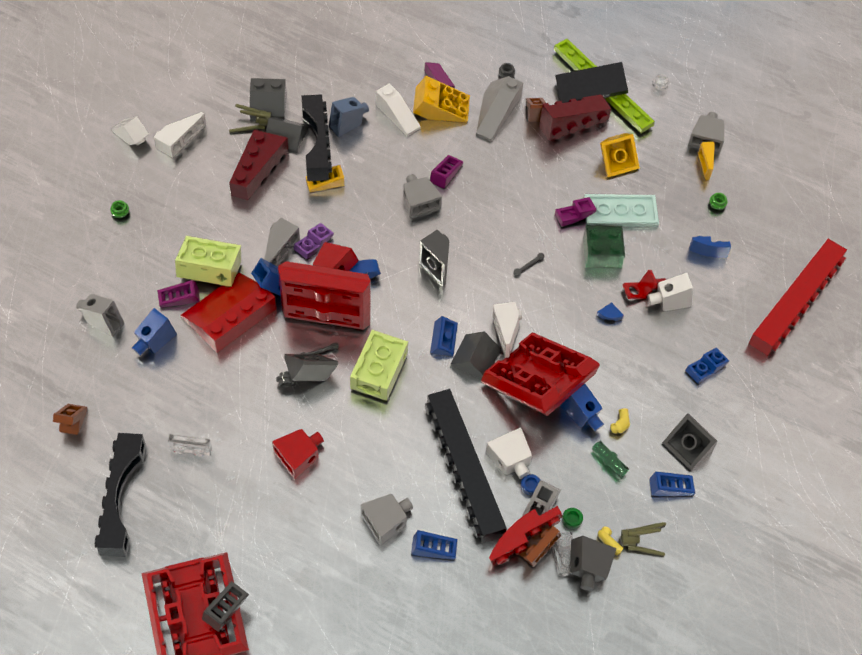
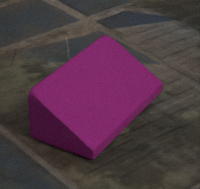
M425 62L424 71L428 77L455 88V85L439 63Z

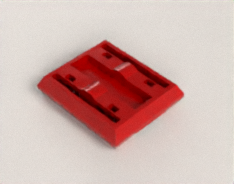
M288 261L278 266L284 317L361 330L370 326L371 281L368 274Z
M532 332L519 343V347L508 358L502 361L498 360L487 369L482 376L481 382L489 388L548 416L592 378L600 364L589 356Z
M227 552L141 573L157 655H168L161 623L166 620L171 632L175 655H234L249 651L240 608L231 617L236 637L234 642L229 640L226 624L218 632L202 620L205 609L220 594L214 569L221 568L225 588L231 581L234 582ZM160 582L165 601L166 615L160 616L155 584ZM232 592L228 593L233 598L238 600L237 596L234 595ZM223 600L232 607V604L230 602H228L227 600Z

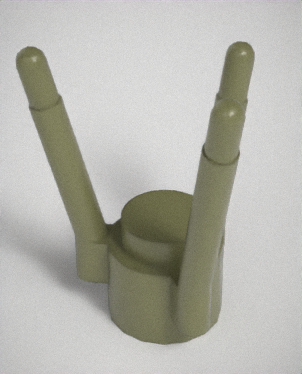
M236 104L235 107L243 109L240 110V113L256 116L255 123H259V125L230 129L229 132L265 129L268 119L271 117V112Z
M662 522L621 530L622 546H628V551H640L665 556L664 552L639 547L636 544L640 543V535L660 532L661 528L659 527L666 526V523Z

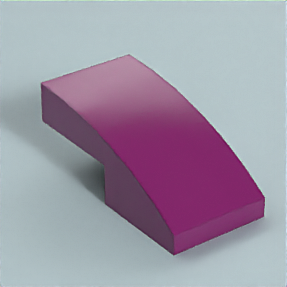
M590 197L573 200L572 206L555 209V216L562 227L587 218L595 213L597 209Z

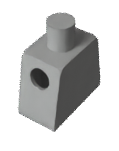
M709 112L707 116L700 115L691 133L688 145L700 148L702 142H714V151L720 153L724 143V121L717 119L718 115L715 112Z
M410 174L406 177L407 183L403 185V197L409 217L441 208L442 195L427 177L417 179L415 174Z
M90 294L86 300L81 299L77 303V310L82 312L89 325L112 337L124 324L114 300Z
M389 494L361 504V515L380 545H382L406 526L407 516L405 513L412 510L413 505L409 498L398 503L394 495Z

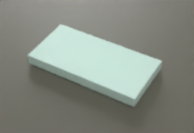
M584 195V198L590 197L597 209L595 213L586 218L587 227L659 226L655 195Z

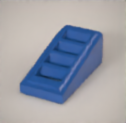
M655 471L649 479L652 496H694L696 494L692 475Z
M417 530L413 536L411 555L455 560L457 539ZM429 542H432L431 548H428ZM438 543H441L440 550H437ZM446 544H449V552L445 551Z

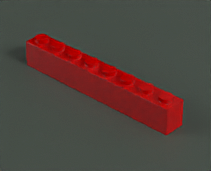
M828 238L755 330L748 344L767 356L772 350L776 352L782 343L780 340L782 338L786 339L791 332L789 328L791 326L795 327L801 318L799 315L801 313L804 315L809 309V302H814L817 299L819 289L823 291L829 282L827 279H832L836 274V267L843 265L846 260L844 255L847 249Z

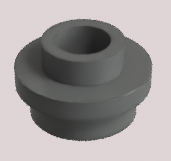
M510 63L502 64L499 68V75L502 78L514 77V66Z
M289 371L281 372L276 377V381L281 387L295 384L291 380Z

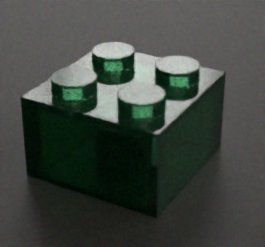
M586 225L583 235L585 268L622 269L625 259L622 226Z

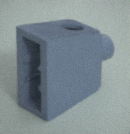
M355 97L332 102L328 127L338 137L357 128L362 123L363 114L369 112L367 103H360Z

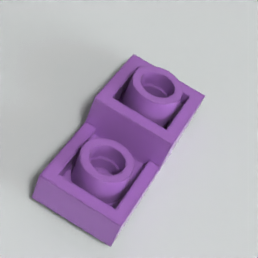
M319 223L308 230L307 236L296 242L293 249L305 259H308L320 250L324 242H328L334 233L322 223Z

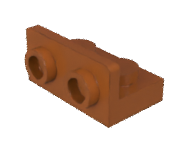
M548 525L542 528L540 534L530 538V545L527 546L528 549L519 555L531 566L535 567L561 537V533L556 527H549Z

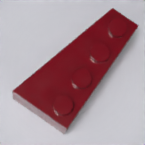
M601 94L583 97L579 101L570 99L567 103H562V101H556L554 105L544 103L539 127L548 141L559 139L562 136L609 120L611 107Z
M253 130L229 182L231 196L245 200L250 199L261 185L262 180L265 177L267 178L272 168L279 164L281 157L289 152L287 137Z

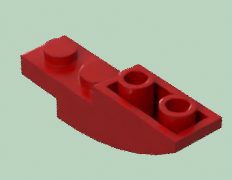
M556 506L540 516L533 509L517 520L502 535L493 548L489 557L492 564H503L509 560L508 556L514 553L519 555L528 549L527 546L530 545L527 539L529 535L534 537L542 532V528L548 525L549 527L557 525L563 517L559 507Z

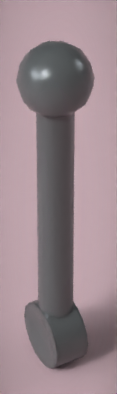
M539 253L536 258L520 269H514L513 274L520 276L523 270L536 261L544 259V254Z
M332 343L330 346L308 353L302 352L301 354H318L330 349H337L339 346L338 343Z

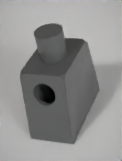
M583 535L571 540V573L582 578L581 589L592 591L594 582L607 579L616 548Z

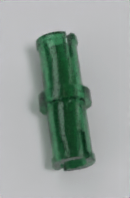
M601 440L592 447V450L604 460L603 463L606 466H610L619 477H623L629 471V468L617 457L618 455L615 452H611Z

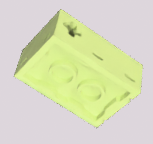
M186 236L175 259L176 277L232 287L241 264V245Z
M371 330L351 373L350 389L387 401L408 355V341Z

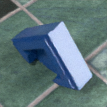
M612 302L597 311V316L603 320L619 321L624 317Z

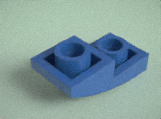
M711 236L692 237L689 251L714 258H727L731 249L730 241L712 242Z
M376 259L358 261L350 270L351 272L368 274L370 279L381 274Z
M716 347L703 354L700 360L688 365L685 371L699 384L728 364L729 360Z

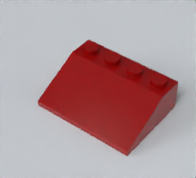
M238 273L232 287L220 286L180 316L218 353L275 311L276 301L275 296L270 291L261 288L253 279Z

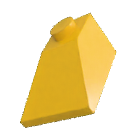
M619 134L609 137L600 143L607 177L640 168L633 134Z

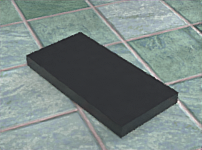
M622 62L555 75L559 99L562 103H567L570 99L579 101L583 97L600 94L606 98L628 93Z

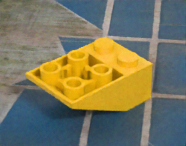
M425 76L415 89L413 113L428 120L467 123L470 95Z

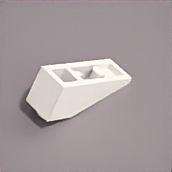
M390 83L376 90V106L406 136L421 129L420 124L400 93Z
M200 112L166 125L154 136L156 149L173 158L206 126L205 114Z
M515 302L493 305L492 319L505 358L510 356L519 329V320H522L521 309H517Z

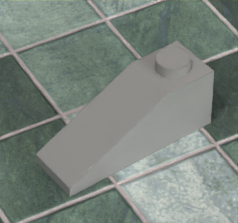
M283 218L273 223L270 228L264 260L277 266L299 240V227Z
M540 480L522 517L533 509L537 511L539 516L551 510L561 489Z

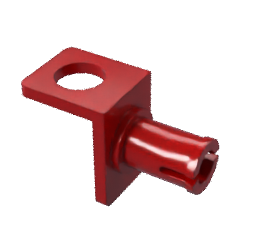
M648 270L640 282L624 283L623 288L628 299H647L648 294H651L653 290H658V283L666 279H655L652 270ZM629 288H635L638 294L631 293Z

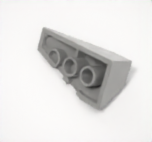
M508 76L490 83L483 96L476 131L477 136L490 142L493 140L522 97L523 82Z

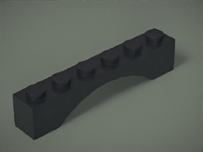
M322 94L301 95L303 121L309 124L317 135L314 147L306 155L307 181L329 180V173H332V164L328 162V160H331L330 149H327L330 148L329 137H326L329 135L328 125H325L328 124L327 113H324L327 112L326 101H323Z
M118 433L117 440L113 441L112 450L114 457L109 461V471L111 473L110 477L106 478L105 487L107 494L102 499V509L104 510L103 515H100L98 520L100 532L99 535H96L94 543L100 556L126 557L129 535L120 520L119 497L126 479L143 461L145 449L143 434Z

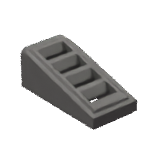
M231 581L205 609L202 620L219 632L249 594ZM229 592H232V593H233L234 595H236L239 599L236 600L235 598H233V597H232L231 595H229L228 593H229ZM223 599H226L228 602H230L232 604V607L228 605L225 601H223ZM217 607H221L223 610L226 611V613L222 612Z

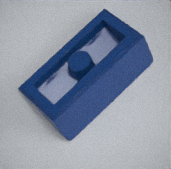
M441 316L434 322L430 353L445 356L454 355L457 322Z

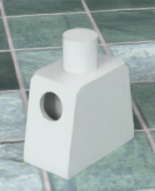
M688 273L659 282L657 292L648 294L650 305L660 303L663 311L692 307L693 286Z
M521 427L487 442V455L505 475L516 472L519 479H522L530 474L526 466L531 463L532 454Z

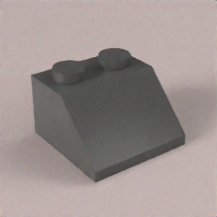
M251 78L250 107L271 112V117L285 119L286 79Z
M437 229L420 240L419 263L444 286L447 276L449 239Z

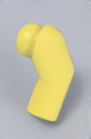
M602 527L598 531V538L604 544L616 548L615 555H619L623 547L610 536L612 531L609 527Z

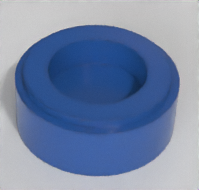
M534 474L523 477L521 481L522 492L532 496L540 478Z

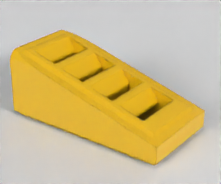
M702 142L698 151L705 180L710 179L714 167V142Z
M341 165L333 166L332 173H329L330 179L323 180L324 182L316 181V185H313V181H307L306 176L309 192L344 186V175Z

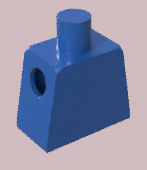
M260 258L251 274L261 288L281 296L278 267Z
M153 308L135 330L134 334L139 341L132 349L139 356L146 349L156 353L174 338L177 333L169 319Z
M586 384L582 385L560 405L580 428L589 424L596 432L604 425L598 417L602 406Z

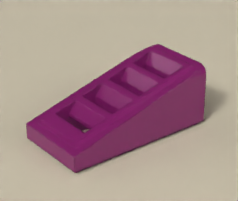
M450 155L445 157L431 171L430 181L432 184L444 189L459 171L463 161Z
M194 280L157 290L160 308L192 304L200 301L199 289ZM166 294H168L169 300H166Z

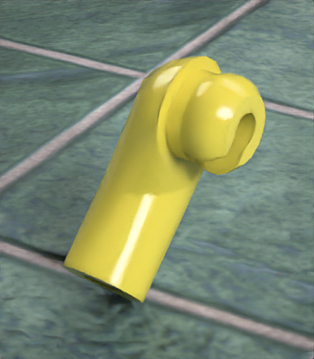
M620 409L619 420L611 424L610 429L614 434L623 433L629 428L628 409Z

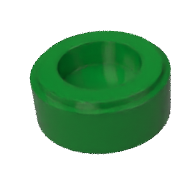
M577 508L566 509L562 517L563 525L571 530L578 529L583 522L582 512Z

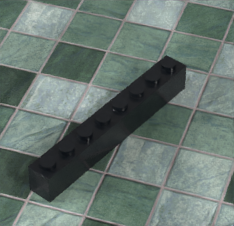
M450 389L429 394L427 396V403H425V409L427 414L432 416L433 420H431L433 430L439 434V445L441 449H445V460L447 465L452 467L453 481L455 484L458 483L460 487L459 496L461 501H465L467 505L466 514L469 520H473L474 534L476 538H480L482 544L499 539L506 532L507 527Z

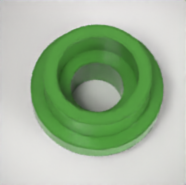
M715 193L710 197L709 203L714 209L721 210L727 206L728 201L723 193Z
M117 200L112 203L110 211L114 217L122 218L129 213V207L124 201Z

